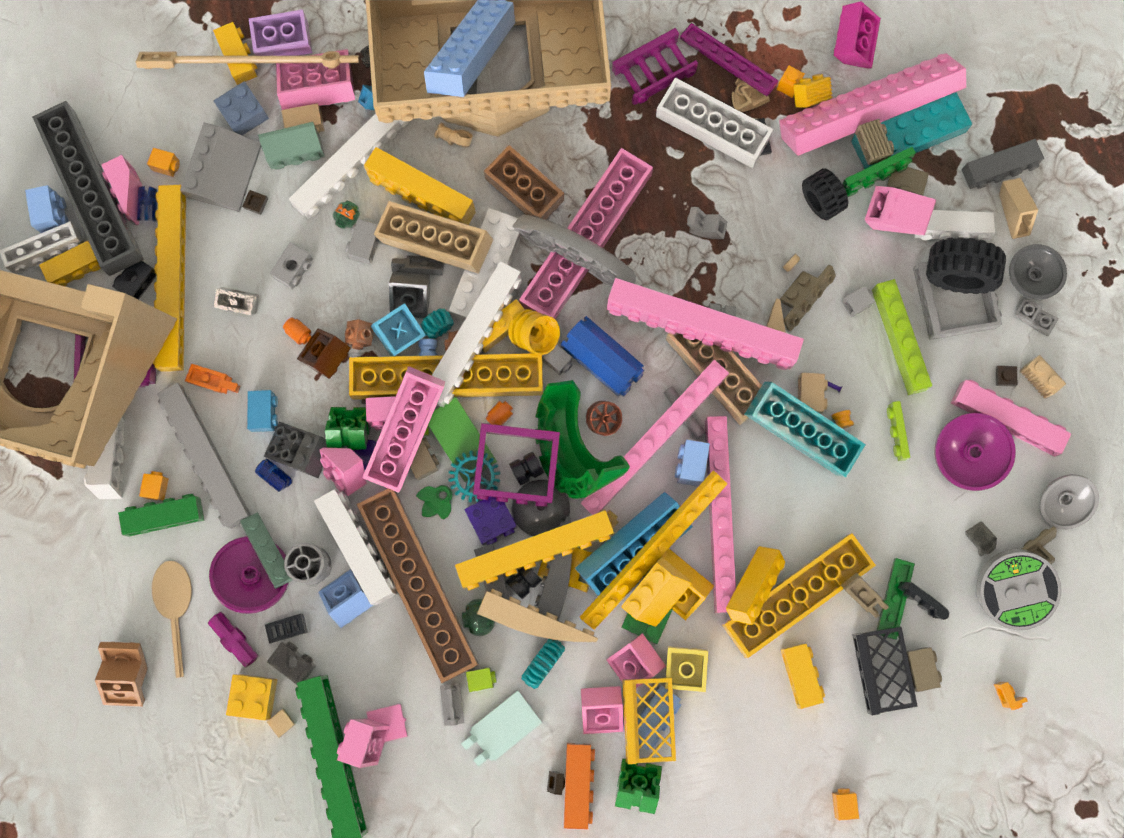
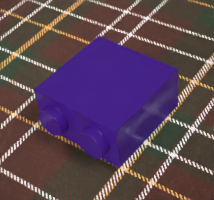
M489 497L488 500H481L464 509L482 545L494 544L498 542L497 538L502 535L506 538L515 533L514 529L517 526L505 502L496 501V497Z

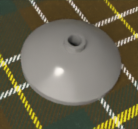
M1076 474L1061 476L1053 480L1044 489L1039 502L1040 513L1049 525L1057 529L1068 530L1080 527L1095 514L1099 505V493L1096 486L1084 476Z

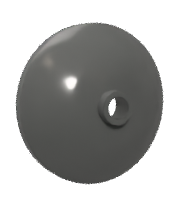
M1033 244L1023 247L1013 256L1009 266V276L1013 286L1020 294L1030 299L1044 300L1053 297L1064 287L1067 279V267L1065 261L1056 250L1046 245ZM1031 273L1035 274L1036 278H1032Z
M548 480L531 481L522 486L517 493L546 496ZM555 487L552 503H547V507L542 511L537 509V506H535L536 502L528 501V505L517 504L516 500H513L512 513L518 527L530 536H536L558 528L561 520H566V517H569L570 514L568 496L565 492H559Z

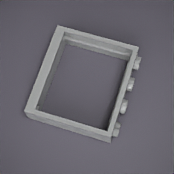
M928 262L918 263L913 268L929 340L993 330L1002 325L1000 318L1002 313L998 310L997 306L998 296L994 291H989L985 294L981 293L988 323L941 331L931 284L926 276Z

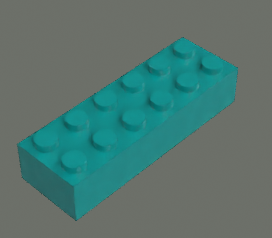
M957 92L881 122L887 128L886 136L888 141L891 140L894 145L892 156L910 147H913L915 152L918 153L966 133L973 124ZM854 135L851 143L863 168L866 169L872 165L867 164L858 138Z
M764 382L744 414L837 476L847 477L866 446L865 443L773 382Z

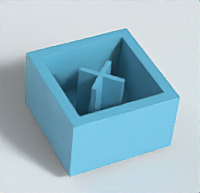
M405 303L371 325V328L391 357L396 356L426 336Z

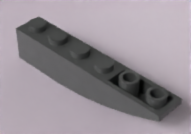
M567 516L566 520L562 519L559 527L571 523V518ZM572 553L566 556H562V554L555 555V560L548 562L546 568L550 570L548 576H543L540 586L544 589L542 595H537L534 606L540 609L538 613L546 615L547 612L558 616L557 621H559L570 580Z

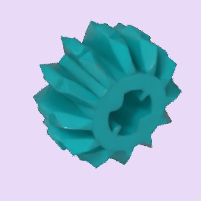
M440 308L428 314L420 325L429 339H437L442 337L443 334H447V331L451 330L454 322L450 313L446 309Z

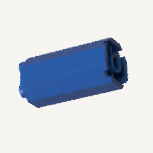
M587 316L584 317V321L580 320L567 334L568 341L565 342L563 340L561 343L562 349L618 397L620 395L624 397L630 391L632 383H637L644 375V365Z

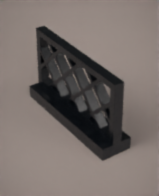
M902 627L852 634L867 713L873 716L884 712L918 707ZM892 632L898 633L899 640L895 646L886 640ZM875 635L881 641L874 649L869 646L867 637ZM884 642L893 648L887 658L878 652ZM895 651L902 654L903 660L899 666L890 660ZM876 654L885 659L879 669L872 664V659ZM888 662L897 668L891 677L882 672ZM900 670L906 674L907 678L903 685L894 680ZM880 674L889 679L883 689L876 684V679ZM892 682L900 687L895 697L886 692ZM904 690L910 694L911 703L903 704L898 700ZM884 694L893 699L888 707L881 708L880 699Z

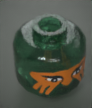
M348 200L340 202L332 214L333 219L336 221L335 225L341 229H345V227L352 228L360 217L359 207Z

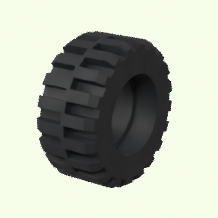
M964 237L942 239L930 248L926 276L934 286L956 293L985 294L989 291L993 292L1003 283L1006 255L999 246L996 247L995 244L987 243L984 240L966 239Z

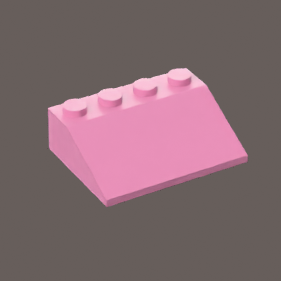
M348 49L336 51L340 55H349ZM276 63L277 96L282 110L317 103L319 106L355 100L350 63H341L334 69L325 67L323 63Z

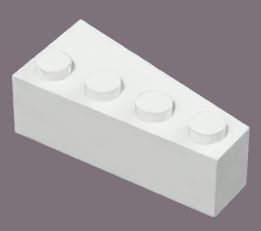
M123 418L117 424V428L106 444L95 466H88L87 474L84 476L85 485L99 499L122 498V491H119V482H123V474H121L119 463H123L124 457L120 446L124 445L125 420Z

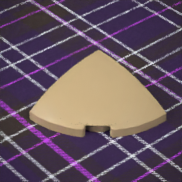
M738 78L735 82L737 87L735 93L732 92L734 109L745 112L770 101L769 96L766 97Z

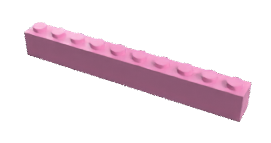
M713 360L624 456L630 466L629 470L616 481L587 496L580 504L592 515L600 513L729 375V372L717 361Z
M727 416L707 417L705 420L706 443H710L707 458V474L709 475L714 470L727 485L709 504L714 613H728L726 606L736 589Z

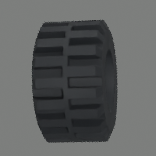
M822 168L802 181L804 197L812 211L821 219L827 221L848 208L849 201L846 190L838 177L830 170Z

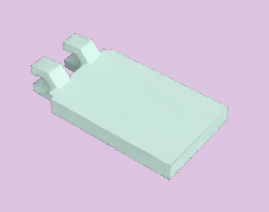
M516 691L471 727V736L461 744L465 750L476 742L479 744L483 752L474 759V762L477 766H480L488 758L491 761L498 759L539 726L542 721L520 692Z

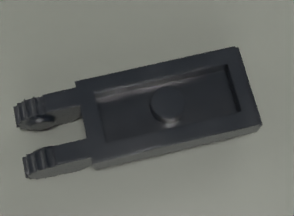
M912 582L899 583L897 588L903 592V595L910 600H915L918 603L917 606L926 610L929 616L935 619H948L949 610Z

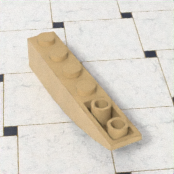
M491 589V592L486 590L477 614L495 622L538 637L572 642H597L598 640L594 636L595 632L583 628V631L575 628L576 624L565 620L564 623L557 621L558 616L548 612L546 615L538 613L539 608L530 604L528 607L520 605V600L511 596L509 600L502 597L503 593Z

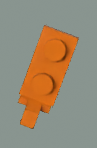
M191 364L185 379L187 383L221 394H227L228 390L238 393L241 387L237 383L231 382L232 377H229L227 374L195 364Z

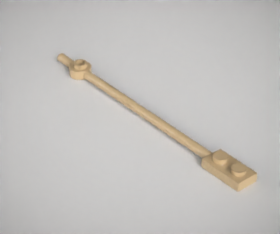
M176 51L139 52L135 62L137 68L170 69L174 68L176 63H323L325 67L334 69L341 63H359V55H340L336 51H328L322 55L177 56Z

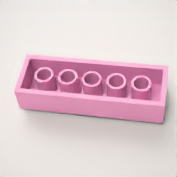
M408 366L362 478L400 492L443 391L445 381Z

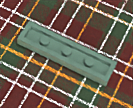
M257 512L240 520V524L274 588L276 589L292 581L285 570L284 560L259 513Z

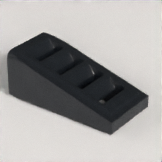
M297 614L265 624L269 644L308 633L304 614ZM294 620L297 621L299 631L295 630ZM287 622L290 624L292 633H288ZM280 624H282L284 631V635L282 636L279 628ZM275 626L276 629V638L273 637L271 627Z

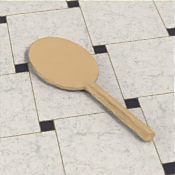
M167 561L161 564L154 574L152 597L159 613L171 620L176 678L184 677L178 618L184 615L190 605L192 587L185 568L175 561Z

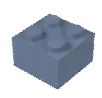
M245 81L213 100L232 130L240 135L246 134L269 119Z

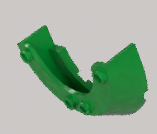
M569 380L547 384L538 403L535 416L538 418V428L535 430L560 432L554 487L559 492L568 494L570 498L579 499L590 496L616 481L629 470L630 466L621 455L615 456L609 461H600L588 451L581 438L578 426V405L581 392L575 382ZM535 439L536 444L540 446L542 456H539L541 465L548 477L552 441Z

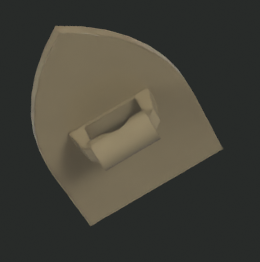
M908 167L901 173L897 171L892 173L888 179L887 187H894L923 196L929 173Z

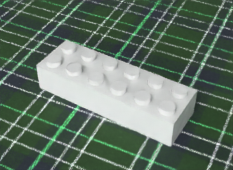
M677 78L674 79L657 107V118L751 168L754 167L773 132L772 128Z
M488 208L481 229L489 233L493 238V242L479 274L464 270L449 308V313L453 318L465 321L500 261L510 266L522 236L512 227L518 218Z
M334 489L314 500L370 604L377 606L397 594L395 589L397 588L392 578L390 579L386 575L388 569L384 562L376 557L379 553L375 546L368 542L367 538H369V535L365 528L359 526L358 521L360 519L357 513L349 508L348 505L351 503L346 494Z

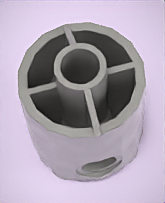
M301 543L288 551L284 565L287 575L292 580L314 585L324 581L330 575L331 559L324 549L309 543Z

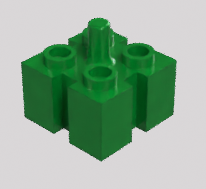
M331 407L328 415L329 421L326 422L324 430L327 448H344V446H347V449L352 451L354 449H366L371 426L366 421V407H354L353 410H346V407Z
M622 758L618 774L615 807L631 810V806H637L640 812L655 814L660 795L659 784L662 766L646 763L645 767L638 766V763L627 764L626 759Z

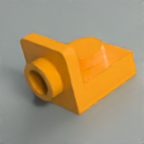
M1008 682L994 684L1003 707L1016 710L1023 707L1022 703L1028 702L1027 697L1014 698L1015 691Z

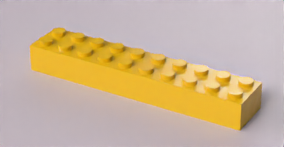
M534 353L475 355L472 359L474 363L471 369L465 371L462 376L464 378L459 388L456 387L452 393L454 397L541 396L543 394L542 355ZM444 355L350 357L349 396L353 400L396 397L408 366L432 376Z

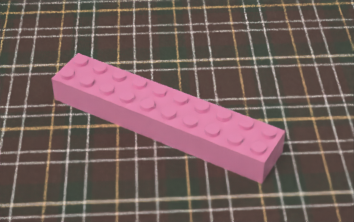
M947 53L940 54L933 59L905 68L903 71L890 74L863 87L855 88L851 92L838 95L836 98L823 101L796 114L788 115L786 118L779 120L782 140L799 156L855 133L859 125L877 119L883 122L965 89L966 68Z
M621 148L567 229L576 232L603 248L651 177L653 167ZM551 252L520 297L519 303L524 309L534 310L556 319L589 269L576 265L556 252Z
M615 278L608 298L607 310L615 316L624 315L634 322L643 321L649 327H661L668 333H679L689 340L698 339L707 346L716 345L726 352L735 351L744 358L753 357L763 364L772 363L781 370L791 369L797 362L804 341L803 338Z

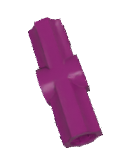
M223 612L217 613L209 620L208 625L219 636L223 647L230 653H233L245 668L257 660L259 655L246 641L247 638L238 627H234Z

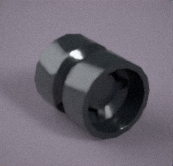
M533 451L524 455L523 460L517 459L509 463L520 486L530 481V477L536 478L544 474Z
M522 567L517 569L516 575H511L505 582L523 600L530 593V588H535L542 580L531 568L525 570ZM523 579V580L525 581V583H523L522 585H520L519 583H520L521 580Z

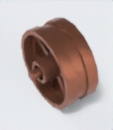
M597 401L591 404L585 415L588 428L593 433L603 436L616 433L623 421L620 408L615 403L609 401ZM601 404H603L602 413L597 408ZM608 405L613 407V410L607 413ZM595 411L597 413V416L595 418H592L593 412ZM616 413V420H612L611 415ZM592 421H599L596 428H594ZM610 422L614 423V426L611 429H609L608 423ZM604 424L606 432H599V429Z

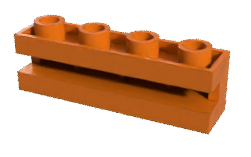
M567 743L564 829H588V824L593 822V811H589V803H593V790H590V782H594V770L590 769L591 761H595V749H591V744Z

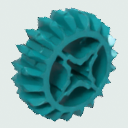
M472 450L469 451L470 457L462 453L464 458L462 461L459 457H456L455 459L459 464L452 463L451 466L456 469L455 471L449 470L448 472L449 474H454V478H449L448 481H455V484L450 486V488L454 489L457 487L459 490L455 492V495L457 496L462 492L461 499L464 500L467 495L469 496L468 502L470 503L472 502V497H476V502L480 501V499H477V495L470 493L474 482L469 486L471 477L465 473V471L474 473L476 468L468 470L462 467L468 461L477 460V456H473ZM485 453L482 468L486 464L491 473V480L488 481L481 475V479L484 480V482L481 481V484L487 486L486 490L491 488L497 490L498 487L493 484L494 482L500 483V479H495V475H500L501 473L500 471L494 472L498 464L492 466L490 463L494 461V458H490L487 461L488 454ZM459 472L468 478L465 489L459 483Z
M548 639L522 674L521 679L525 684L533 689L538 688L565 651V646L558 640Z

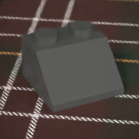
M392 272L389 281L390 312L405 303L415 318L427 317L430 299V275Z

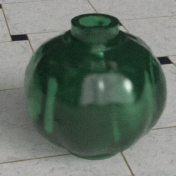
M473 599L465 606L466 612L461 613L464 628H469V632L472 635L485 636L493 630L495 621L477 614L482 599Z

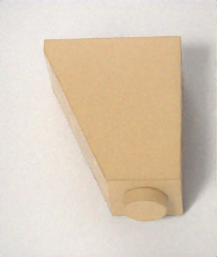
M1021 178L1003 181L999 197L1012 239L1030 236L1038 208Z

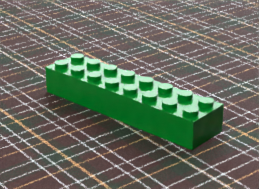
M328 675L297 682L298 687L295 688L296 696L302 702L303 707L300 708L302 718L306 719L308 727L305 728L307 738L311 739L313 747L310 748L312 758L316 759L318 767L315 770L318 780L321 779L322 782L321 795L323 800L327 802L326 815L328 820L332 822V838H362L368 833L352 768L350 764L337 760L339 756L337 750L340 743L343 742L344 736Z

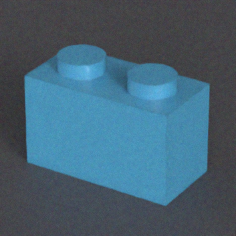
M271 390L248 391L247 429L251 432L275 431V426L278 425V417L275 414L278 398Z

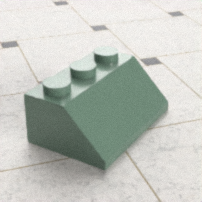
M314 122L258 135L266 161L271 169L279 170L287 165H300L304 161H317L321 157H325L321 137Z

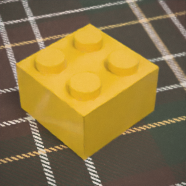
M233 674L226 715L265 721L271 719L277 679Z

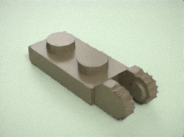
M857 573L841 585L867 612L869 611L875 618L879 616L878 611L873 608L875 605L879 604L885 610L889 608L881 596Z

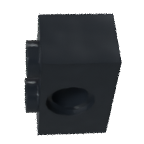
M140 261L124 269L115 278L112 287L139 300L157 275L154 268ZM137 275V279L131 282L132 277Z

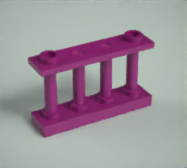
M676 28L612 62V71L615 76L620 73L624 74L635 92L632 98L633 105L644 103L650 96L670 86L675 78L681 80L685 77L689 78L696 73L698 62L695 60L689 64L677 46L679 32ZM670 48L682 68L673 72L662 56L661 51ZM651 56L656 58L666 74V77L657 81L645 62ZM639 65L651 85L641 89L629 69Z

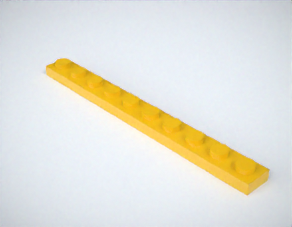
M714 470L580 615V619L595 630L726 487L727 483Z

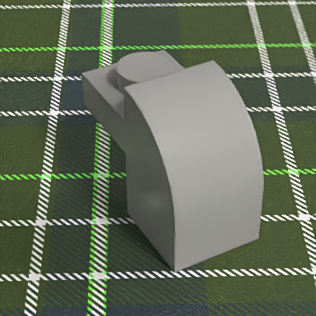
M691 207L690 214L687 217L690 233L708 239H724L728 222L721 215H706L698 207Z

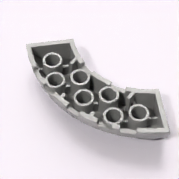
M523 215L512 226L535 247L552 253L556 252L576 265L589 269L588 272L605 285L613 286L615 278L633 284L636 282L634 271L625 263L589 239L561 225L533 215Z

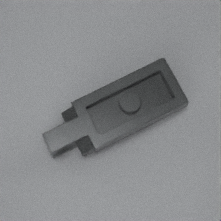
M407 255V258L404 259L392 258L391 268L392 272L443 275L445 263L424 256Z

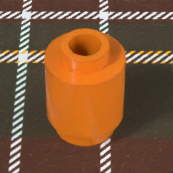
M291 317L283 325L285 333L297 344H306L311 339V330L299 319Z
M499 401L487 413L488 416L485 419L490 424L502 426L513 415L511 412L513 408L506 401L503 403Z

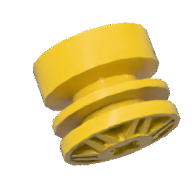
M530 309L520 310L510 321L508 328L509 338L516 347L537 355H545L551 352L557 345L560 337V327L553 317Z

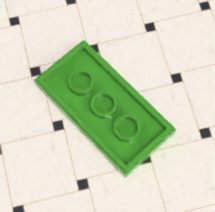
M455 397L444 408L441 406L434 410L428 426L451 462L458 465L459 462L455 458L459 457L462 461L464 459L462 453L470 457L469 451L472 450L473 456H477L480 434ZM485 443L484 454H488L486 460L489 461L490 458H494V461L490 463L493 465L497 460ZM477 460L468 461L462 467L473 470L476 468ZM484 464L482 471L488 468L486 464ZM465 471V473L469 474V477L473 478L475 476V472L469 473ZM459 472L463 481H468L467 476Z

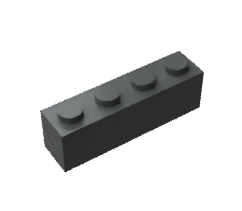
M1033 139L968 162L962 168V172L970 189L976 187L981 189L992 181L998 183L1009 175L1015 177L1021 174L1023 170L1028 169L1032 171L1038 168L1045 158L1037 140Z

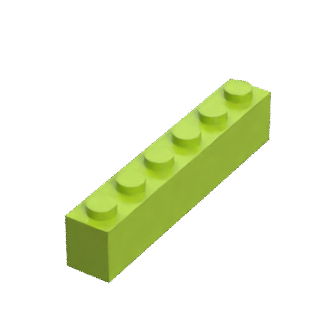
M892 279L878 283L872 289V293L907 394L909 396L926 391L932 387V383L896 280Z

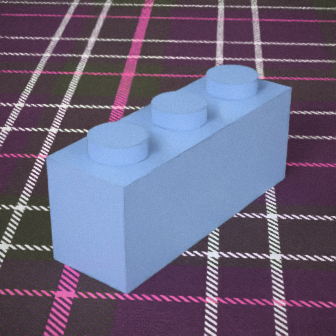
M661 685L656 689V692L662 697L668 691ZM654 693L648 704L653 708L660 698ZM673 694L674 714H676L681 707L679 703L681 699ZM662 701L655 710L664 717L669 712V706ZM646 705L640 716L644 718L651 709ZM653 712L645 721L654 728L662 719ZM663 722L656 731L658 733L661 730L665 731L668 725ZM645 723L638 728V734L643 739L652 731ZM655 732L646 741L653 748L659 741L658 735ZM646 744L642 746L646 750H649V747Z

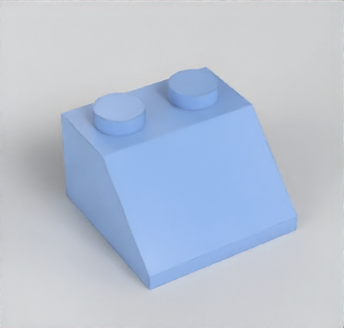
M351 569L318 592L328 614L340 628L373 606L368 601Z

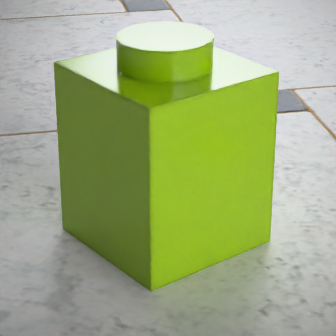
M491 667L466 672L469 692L493 688V683H497L495 671H491Z

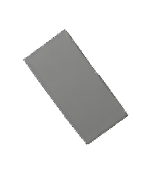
M1024 298L1015 316L1040 333L1049 336L1059 318L1042 311L1041 306Z

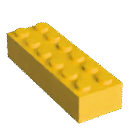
M377 147L374 148L364 164L371 183L376 186L382 185L392 195L398 194L402 196V200L409 204L412 202L418 205L417 207L421 211H429L434 215L469 225L476 213L472 199Z

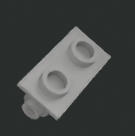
M460 683L441 685L444 726L463 724L464 715Z

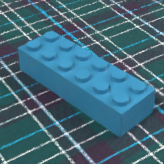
M666 492L662 493L575 569L591 590L599 596L680 506ZM692 524L684 531V533L679 538H681L686 532H688L693 527Z

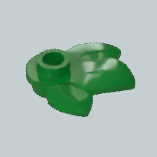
M440 485L437 488L427 486L416 494L418 499L424 501L422 508L423 517H433L438 514L444 520L451 513L450 501L453 494L448 486ZM441 492H446L444 499L440 498Z

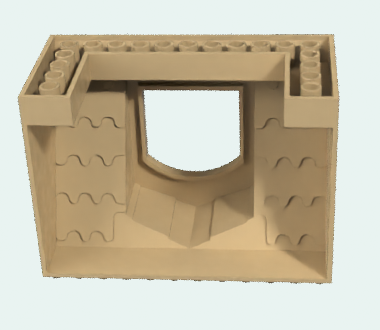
M366 0L373 107L379 122L391 123L394 120L411 121L415 118L428 120L432 117L440 116L446 122L499 137L523 126L524 123L546 114L550 110V106L563 108L573 104L584 106L587 103L604 104L610 101L611 79L602 0H506L514 4L515 24L513 26L526 25L531 80L520 90L482 94L466 93L464 97L427 93L424 71L449 39L451 31H455L477 0Z
M0 270V446L32 456L43 457V459L61 462L68 466L84 469L86 465L95 466L106 444L117 428V424L147 375V371L163 347V343L174 327L177 318L126 293L90 284L87 285L86 291H81ZM22 320L88 337L74 383L57 406L50 408L29 407L18 401L3 383L6 372L8 373L9 370L7 368L17 336L21 331Z

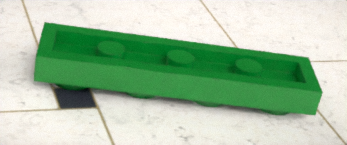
M894 558L884 598L889 608L887 610L882 608L877 630L900 626L907 598L897 587L900 582H911L915 563ZM892 632L887 638L897 640L898 633Z

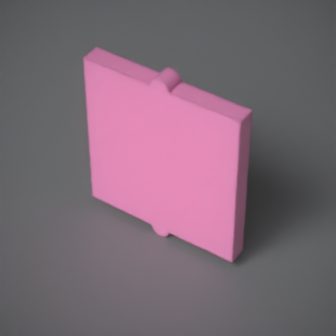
M401 704L366 712L368 719L390 725L385 742L407 737L406 718L403 717Z

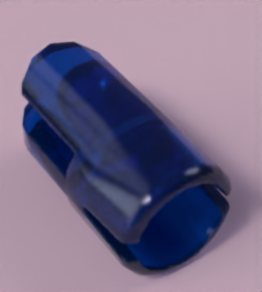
M145 186L138 188L137 221L142 220V205H144V220L149 221L150 205H152V221L156 222V188L149 186L148 194Z
M267 458L262 460L255 469V473L278 492L289 487L293 482L289 475Z

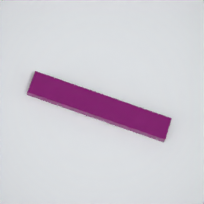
M693 23L680 35L682 41L766 97L778 85L779 80Z

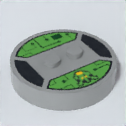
M1010 549L996 554L985 563L977 578L976 593L980 606L991 619L1008 629L1028 630L1040 626L1054 614L1061 599V582L1054 567L1038 554L1028 550Z

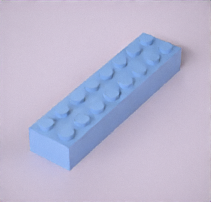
M506 0L476 1L425 69L427 93L459 97L466 95L515 24L513 2Z

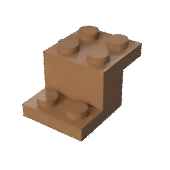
M100 642L98 650L102 662L96 675L95 683L103 705L143 707L145 699L141 687L148 668L141 644L134 642Z

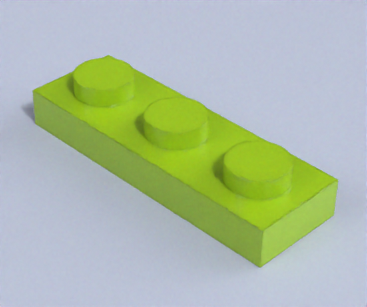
M895 401L888 405L886 412L892 425L890 427V435L894 438L895 442L893 446L894 456L897 457L898 461H905L911 457L901 402Z

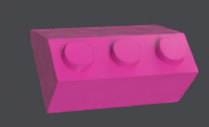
M862 1L842 7L834 56L843 64L870 69L873 65L881 18Z

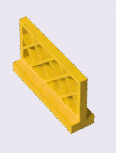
M672 678L622 679L627 764L676 761ZM667 682L668 691L662 697L654 688L659 683ZM644 683L650 690L641 697L636 693V684ZM652 691L660 698L653 708L645 701ZM662 701L669 706V712L664 717L655 710ZM642 702L651 709L644 718L637 713V708ZM653 712L662 719L654 728L645 721ZM663 722L670 727V732L665 738L656 731ZM643 723L652 730L645 739L638 734V728ZM654 732L662 739L655 749L646 742ZM664 743L671 747V756L662 757L657 752ZM644 744L653 750L647 758H639V749Z

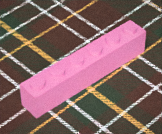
M965 380L960 383L951 404L969 413H981L996 418L1007 427L1011 435L1054 457L1063 453L1071 436V433L1067 432L1065 427L1054 425L1048 422L1047 418L1032 414L1028 408L1019 407L1013 404L1012 400L997 396L993 390L981 388L973 380Z

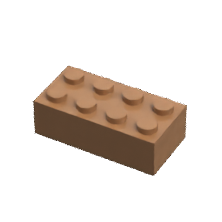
M510 145L484 170L485 180L525 215L547 219L564 201V192Z

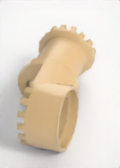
M442 122L438 125V130L435 131V138H441L447 141L449 145L456 143L459 146H465V148L470 146L473 137L466 130H452Z

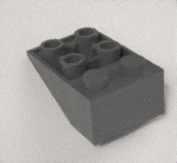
M279 422L264 457L319 478L323 469L320 461V449L327 448L326 439Z

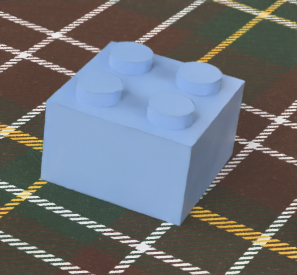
M48 185L25 190L30 223L37 231L43 233L69 222L68 217L65 215L66 202L64 198L60 197Z
M686 440L684 445L681 444L677 457L681 461L676 466L674 476L678 478L677 483L698 487L704 481L710 443Z

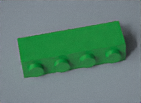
M194 494L183 495L182 499L175 500V498L164 499L163 503L156 504V502L145 503L144 507L137 508V506L124 508L125 511L118 512L121 534L127 537L205 521L201 498L194 496Z

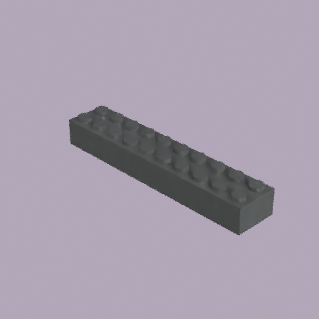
M64 101L32 116L100 268L108 276H112L144 260L124 215L121 214L117 207L118 202L110 192L109 188L111 187L102 175L103 170L73 108L67 101Z

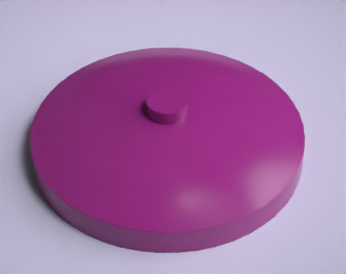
M970 413L952 419L942 428L935 442L934 455L939 471L951 484L965 490L981 491L998 485L1009 475L1015 462L1016 448L1010 431L1002 422L986 414Z
M247 536L234 539L225 544L216 553L210 565L209 581L213 594L222 605L235 612L251 614L267 610L284 596L289 585L288 582L276 589L274 588ZM275 544L283 560H285V553L277 544Z

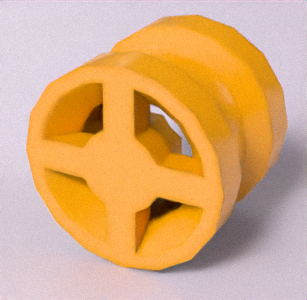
M850 410L840 411L831 415L836 425L842 429L854 425L850 418Z

